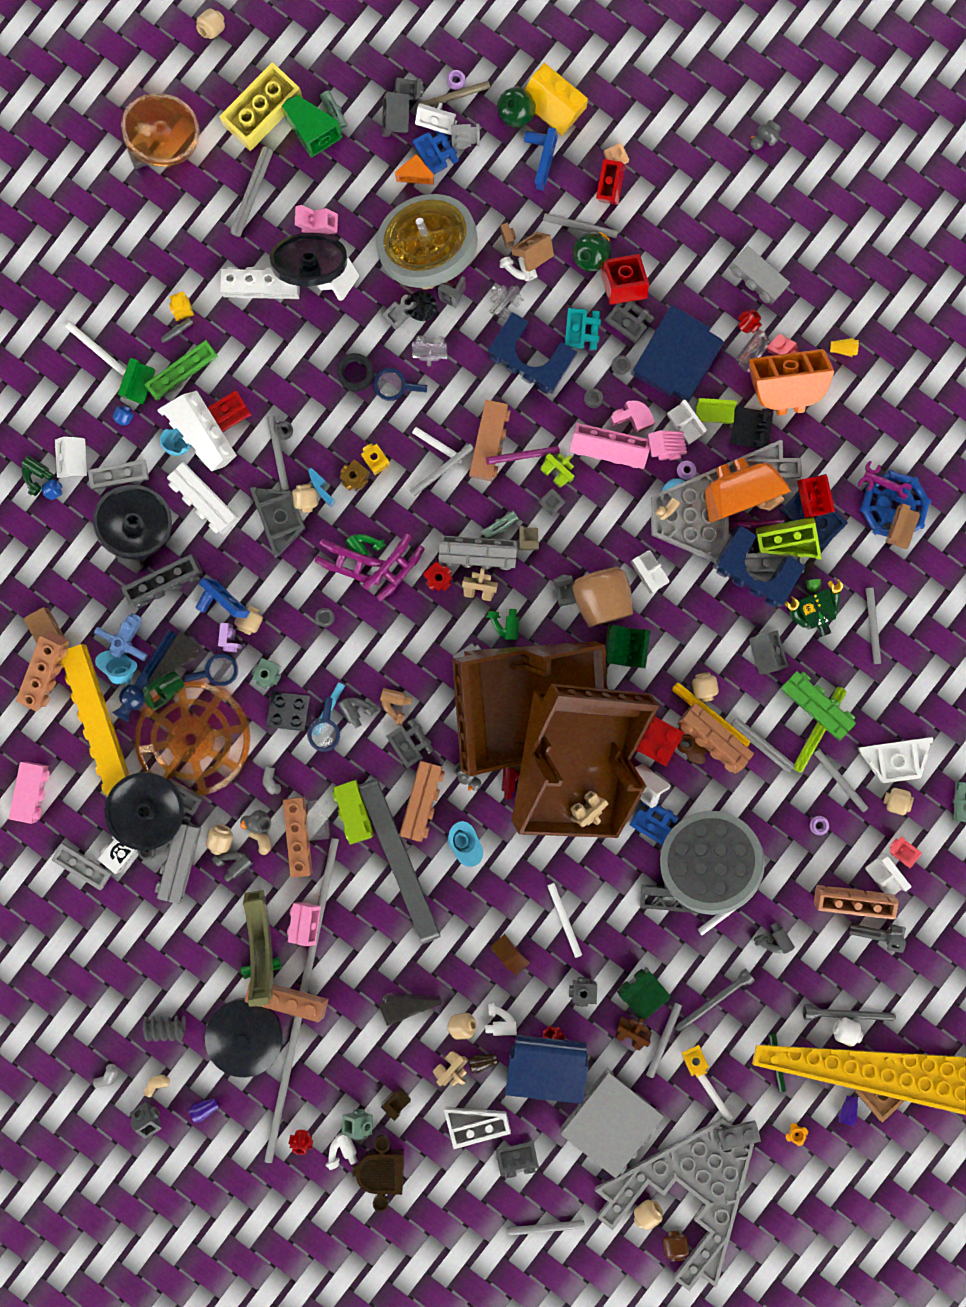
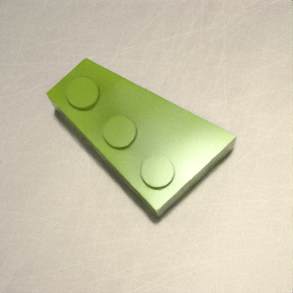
M813 517L756 528L760 553L786 554L822 560L816 523Z
M357 779L333 787L334 791L332 792L334 802H338L340 809L338 810L340 820L343 821L344 833L349 841V845L372 838L375 834L358 787Z

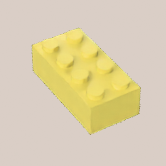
M272 62L219 117L223 126L251 151L285 116L281 106L285 100L290 97L294 98L297 95L302 97L300 88Z

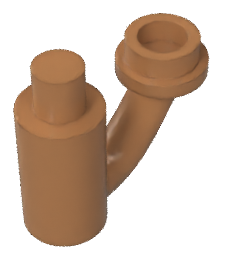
M383 688L380 701L387 714L396 721V725H402L405 714L401 713V711L397 714L390 704L403 706V704L411 705L413 698L407 697L406 693Z

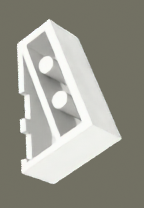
M445 1107L444 1109L454 1149L511 1134L506 1111Z

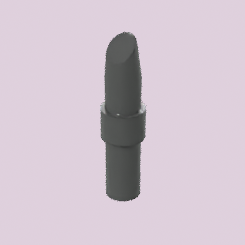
M190 317L167 332L161 338V341L165 343L180 335L194 322Z

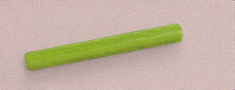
M837 687L831 698H834L841 704L847 691L842 687ZM818 722L794 763L793 769L799 773H802L826 731Z

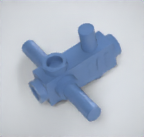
M131 613L130 616L128 615L125 622H122L121 629L117 635H112L99 627L94 631V634L110 642L111 646L109 649L111 651L109 653L117 658H120L121 655L124 656L125 653H130L145 661L148 654L132 646L133 644L131 643L142 624V618L134 613Z

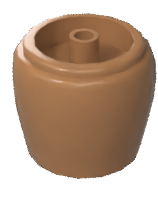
M619 567L596 571L574 581L575 584L572 587L573 596L588 628L633 615L629 580L624 570H621Z

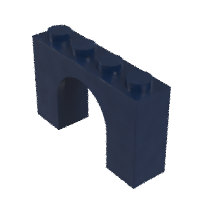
M512 312L488 349L489 359L496 364L502 363L506 366V370L513 374H520L525 382L536 384L541 392L553 394L574 361L577 351L561 342L546 364L531 367L522 363L516 354V345L527 329L528 321Z
M742 526L736 527L714 563L713 568L717 570L716 573L720 576L732 579V583L736 586L747 588L752 596L757 598L760 596L766 600L765 603L770 607L783 606L803 572L805 565L790 556L784 557L774 575L768 581L761 582L755 580L746 570L745 557L757 535Z

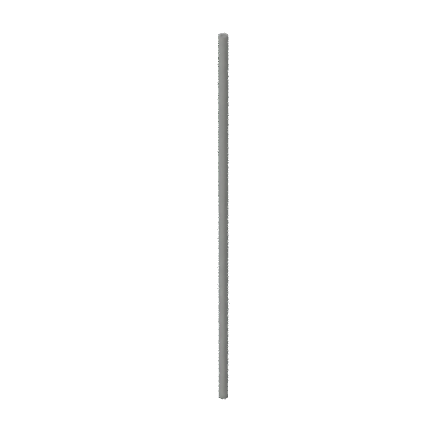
M331 838L318 900L321 910L316 945L309 946L300 991L307 993L338 847L339 839ZM294 1016L265 1156L266 1163H272L302 1020V1018Z

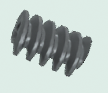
M147 1016L144 1017L143 1033L147 1042H150L152 1038L155 1042H158L160 1038L162 1041H166L168 1038L170 1041H174L175 1038L181 1041L186 1031L185 1016L182 1017L181 1021H179L178 1016H175L173 1022L170 1016H167L166 1022L163 1021L162 1016L159 1017L158 1022H156L154 1016H152L150 1022H148Z

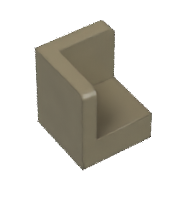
M519 526V551H538V528Z

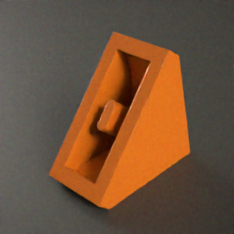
M417 154L395 172L396 182L434 185V174Z

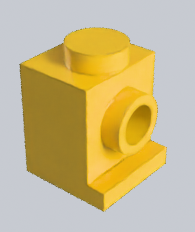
M184 291L169 296L171 300L169 307L176 321L194 316L189 298Z
M371 443L362 449L364 452L361 455L374 475L390 466L388 459L377 444L373 446ZM372 454L378 455L376 460L371 459Z
M699 1045L681 1053L691 1076L696 1075V1078L707 1074L706 1070L709 1069V1066ZM693 1059H699L700 1064L698 1066L693 1065Z

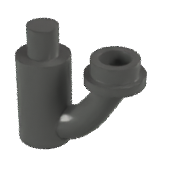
M348 697L338 703L349 724L352 723L356 729L362 726L359 720L361 716L355 706L366 709L364 713L368 717L378 711L377 705L372 706L359 698Z
M239 852L221 855L214 854L212 858L218 867L225 865V860H236L227 869L228 873L224 876L227 882H230L233 878L237 879L253 864L248 855Z
M777 922L770 924V927L773 930L771 934L778 945L767 942L768 937L764 934L754 938L756 946L760 945L774 953L786 954L795 948L785 929L779 927Z

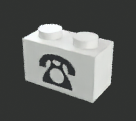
M112 837L114 839L110 845L106 844L100 851L101 856L98 860L114 874L122 871L137 853V850L122 845Z

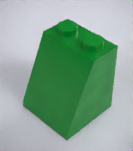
M298 95L294 98L290 97L281 105L286 121L310 158L342 139L339 122Z

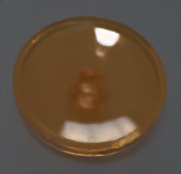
M163 93L146 94L131 102L124 111L121 122L122 137L129 151L139 160L154 166H173L188 159L197 148L199 142V123L192 109L182 100Z

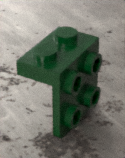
M609 625L605 647L606 663L646 669L651 630Z
M647 967L637 971L634 974V978L629 982H624L617 991L619 997L628 1004L638 1018L642 1017L644 1020L670 999V994Z

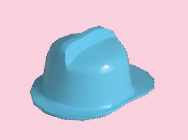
M111 650L104 651L96 657V666L108 676L112 683L131 684V679L137 668V663L125 654L117 658L109 653Z
M457 822L449 831L448 846L461 864L468 867L476 866L483 858L482 845L472 825L468 822Z

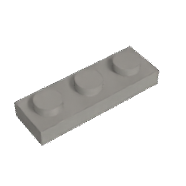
M145 460L88 470L92 490L149 480Z
M65 843L60 845L52 858L53 862L99 890L104 888L112 875V872Z

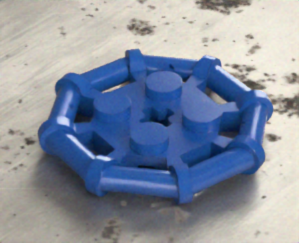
M888 470V473L881 476L892 482L896 480L910 484L920 499L917 501L914 500L910 490L905 488L902 489V492L907 494L908 497L901 499L896 491L889 488L881 492L877 488L881 485L875 482L870 491H867L868 483L865 485L866 491L859 510L864 515L874 535L878 534L887 537L889 529L882 527L884 524H892L896 509H891L890 507L893 505L892 501L898 502L899 505H909L912 511L916 510L915 506L921 505L920 517L915 531L925 527L924 523L931 499L928 498L920 485L918 477L900 474L893 470ZM874 494L877 496V501L874 506H870L872 495ZM872 511H875L880 519L878 524L871 513Z

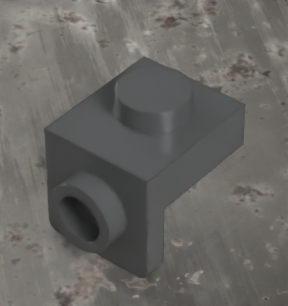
M395 79L394 93L408 94L409 101L417 102L423 96L424 86L421 85V79Z
M561 575L554 579L559 606L576 604L572 590L575 584L573 577Z

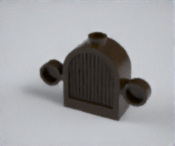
M379 1135L374 1142L375 1149L365 1152L359 1159L358 1165L353 1164L352 1177H356L359 1186L364 1191L377 1194L373 1199V1208L378 1212H383L389 1204V1199L385 1194L402 1195L404 1149H389L390 1139L388 1136Z

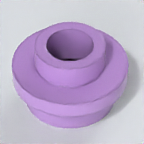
M453 70L448 74L447 84L451 89L459 90L465 85L466 78L461 71ZM454 79L460 80L458 83L453 82Z
M683 461L677 467V474L683 480H690L696 474V467L691 461ZM684 467H688L690 469V473H685L683 470Z
M816 816L811 819L809 827L812 833L824 835L829 830V822L825 817ZM818 822L822 823V827L820 829L816 828V824Z

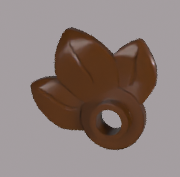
M684 734L677 745V749L685 753L691 762L696 764L705 763L704 754L709 751L705 747L699 746L690 734ZM682 742H687L689 747H684Z

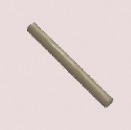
M485 81L417 103V108L419 104L433 107L439 105V103H446L490 89V83Z

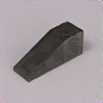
M179 632L148 681L153 682L157 678L177 671L194 659H198L202 653L201 647L203 645L187 634Z
M388 993L381 997L382 1000L379 1001L378 1005L386 1025L389 1026L440 1005L442 999L440 996L403 993L393 995Z

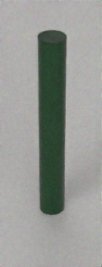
M776 1033L768 1034L770 1045L778 1046ZM775 1070L779 1093L786 1092L783 1072Z

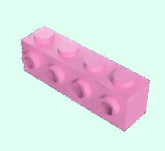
M576 423L569 452L611 461L615 464H624L633 468L644 469L650 445L649 439Z

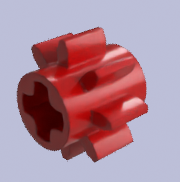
M751 309L749 312L745 310L738 317V320L741 321L738 326L744 333H755L762 326L759 322L761 316L755 310Z
M549 1026L542 1031V1038L566 1039L559 1027L555 1029Z
M296 1130L295 1135H290L288 1144L290 1145L289 1148H292L293 1153L304 1155L307 1149H312L313 1140L312 1136H309L310 1133L308 1131Z

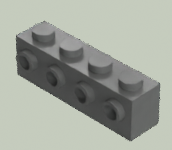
M190 554L121 589L128 604L140 608L147 605V601L152 598L156 600L164 597L165 592L169 590L176 591L182 588V584L187 581L192 583L199 580V576L204 573L196 557Z

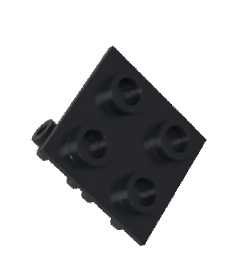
M736 406L730 444L756 449L768 446L774 413L769 412V409H762L761 411Z
M272 692L266 727L304 731L307 728L306 719L310 696Z

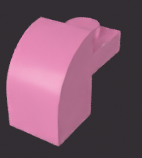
M303 205L295 207V225L302 228L303 233H321L325 235L337 233L338 214L326 208L313 211Z
M627 401L624 405L626 410L619 409L613 412V416L610 418L612 427L630 420L635 433L655 425L650 409L639 401Z

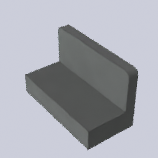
M386 92L383 98L382 136L390 137L392 132L407 133L409 95Z
M462 276L455 289L441 283L438 288L439 300L456 308L466 289V278Z
M778 630L749 639L760 675L788 667Z

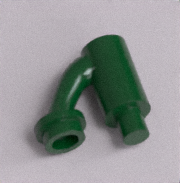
M27 456L22 462V475L29 489L28 494L37 496L41 486L37 482L33 483L30 473L41 479L46 478L48 480H51L54 474L49 472L47 466L31 456Z

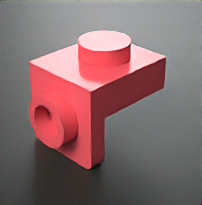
M778 334L767 346L768 352L773 355L799 352L797 343L781 334Z
M902 836L899 839L896 838L890 845L891 855L908 868H911L922 855V852L908 843Z

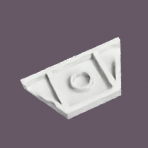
M933 737L858 747V751L881 783L917 779L922 777L923 766L927 761V753L930 744L933 743Z

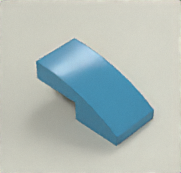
M310 468L308 471L315 489L331 507L336 501L322 489L327 484L326 481Z

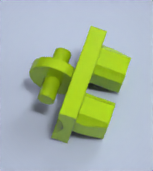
M549 453L540 468L547 476L555 469L559 475L553 481L560 488L567 484V482L570 483L575 477L564 467L566 466L569 470L574 467L569 462L572 458L571 455L565 458L559 454L557 456L558 460H556Z

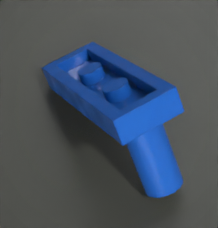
M548 128L547 134L532 131L525 132V143L544 146L535 178L537 190L544 191L558 139L555 128Z
M201 579L199 585L205 590L195 606L197 610L205 613L214 598L233 617L247 618L250 611L217 580Z

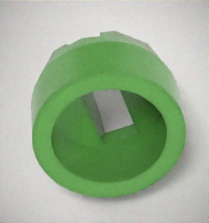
M821 579L805 580L807 590L813 593L818 592L821 588Z

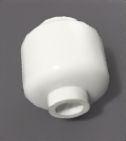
M844 1017L841 1020L838 1019L833 1026L832 1033L838 1042L852 1047L862 1041L863 1032H861V1025Z

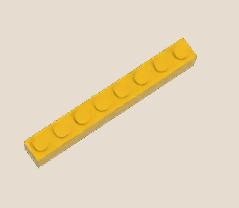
M80 644L69 648L61 664L66 671V683L68 686H71L73 692L71 693L72 701L74 704H77L79 710L77 711L78 719L80 722H83L85 728L83 729L84 737L86 740H89L91 746L89 748L92 758H95L97 764L95 766L96 773L99 777L101 776L103 782L101 784L102 791L108 797L111 789L130 774L87 646Z

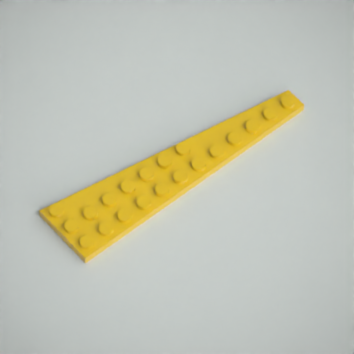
M757 1044L755 1046L752 1064L755 1066L966 1115V1057Z

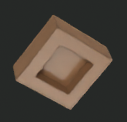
M508 223L500 225V232L506 249L513 247L514 239H516L514 229L509 228Z

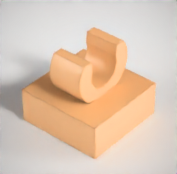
M622 143L604 150V156L607 160L621 161L624 164L629 162Z

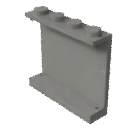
M607 1068L585 1095L583 1104L579 1103L560 1127V1134L614 1178H617L619 1174L622 1175L625 1172L627 1163L637 1157L643 1143L646 1144L650 1140L652 1131L661 1126L664 1116L661 1110L657 1111L618 1080L613 1072Z

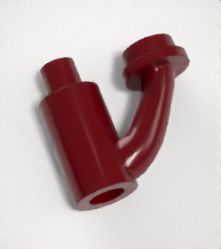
M515 768L503 769L501 791H504V799H511L512 792H515L516 779L519 780L520 771Z

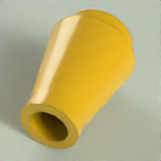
M849 338L831 341L830 352L850 357L857 355L859 340Z

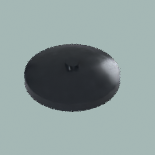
M321 233L296 234L281 240L274 246L270 253L271 270L277 278L288 284L306 287L318 286L333 281L344 272L347 266V251L339 240Z
M124 485L112 489L100 499L94 510L93 527L98 541L108 552L124 559H142L155 554L166 544L172 530V515L166 501L152 489L140 485Z
M139 772L123 778L111 789L105 803V821L110 833L122 845L140 851L153 850L168 843L178 833L184 819V802L179 790L169 779L156 773Z
M245 998L235 999L221 1006L209 1020L205 1032L206 1050L214 1065L222 1072L240 1078L253 1077L266 1071L277 1059L283 1044V1030L275 1012L272 1009L261 1006L249 1007V1004L244 1002Z

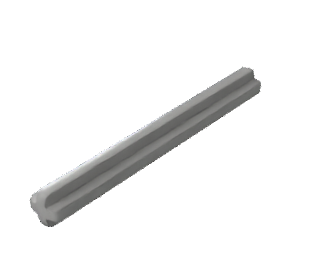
M266 146L261 150L232 225L231 234L240 237L273 154L272 149Z

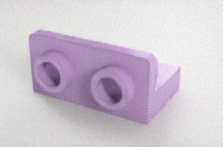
M220 623L218 646L223 647V651L237 652V649H242V645L231 643L232 640H235L236 629H233V625Z

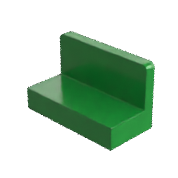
M130 358L118 395L143 405L149 391L144 384L154 377L156 370L141 364L136 359Z

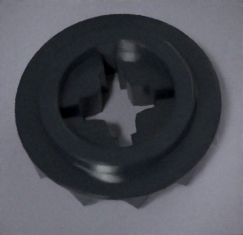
M419 290L411 294L407 304L410 305L411 302H416L419 305V301L422 299L424 304L427 303L424 306V313H422L420 307L408 310V313L417 321H427L435 315L437 302L429 292Z

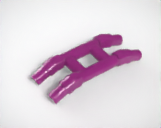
M409 534L403 536L392 554L369 577L370 579L363 584V587L369 590L383 576L390 581L376 595L379 601H382L395 591L399 583L419 562L425 550L423 546L418 545L409 560H405L401 555L412 538ZM395 561L403 567L396 576L388 570Z
M324 538L320 541V545L330 552L338 554L336 564L320 556L315 558V563L323 568L359 580L362 583H365L371 577V575L361 573L363 564L381 567L385 560L368 555L365 556L343 548ZM345 557L356 560L354 570L343 567Z

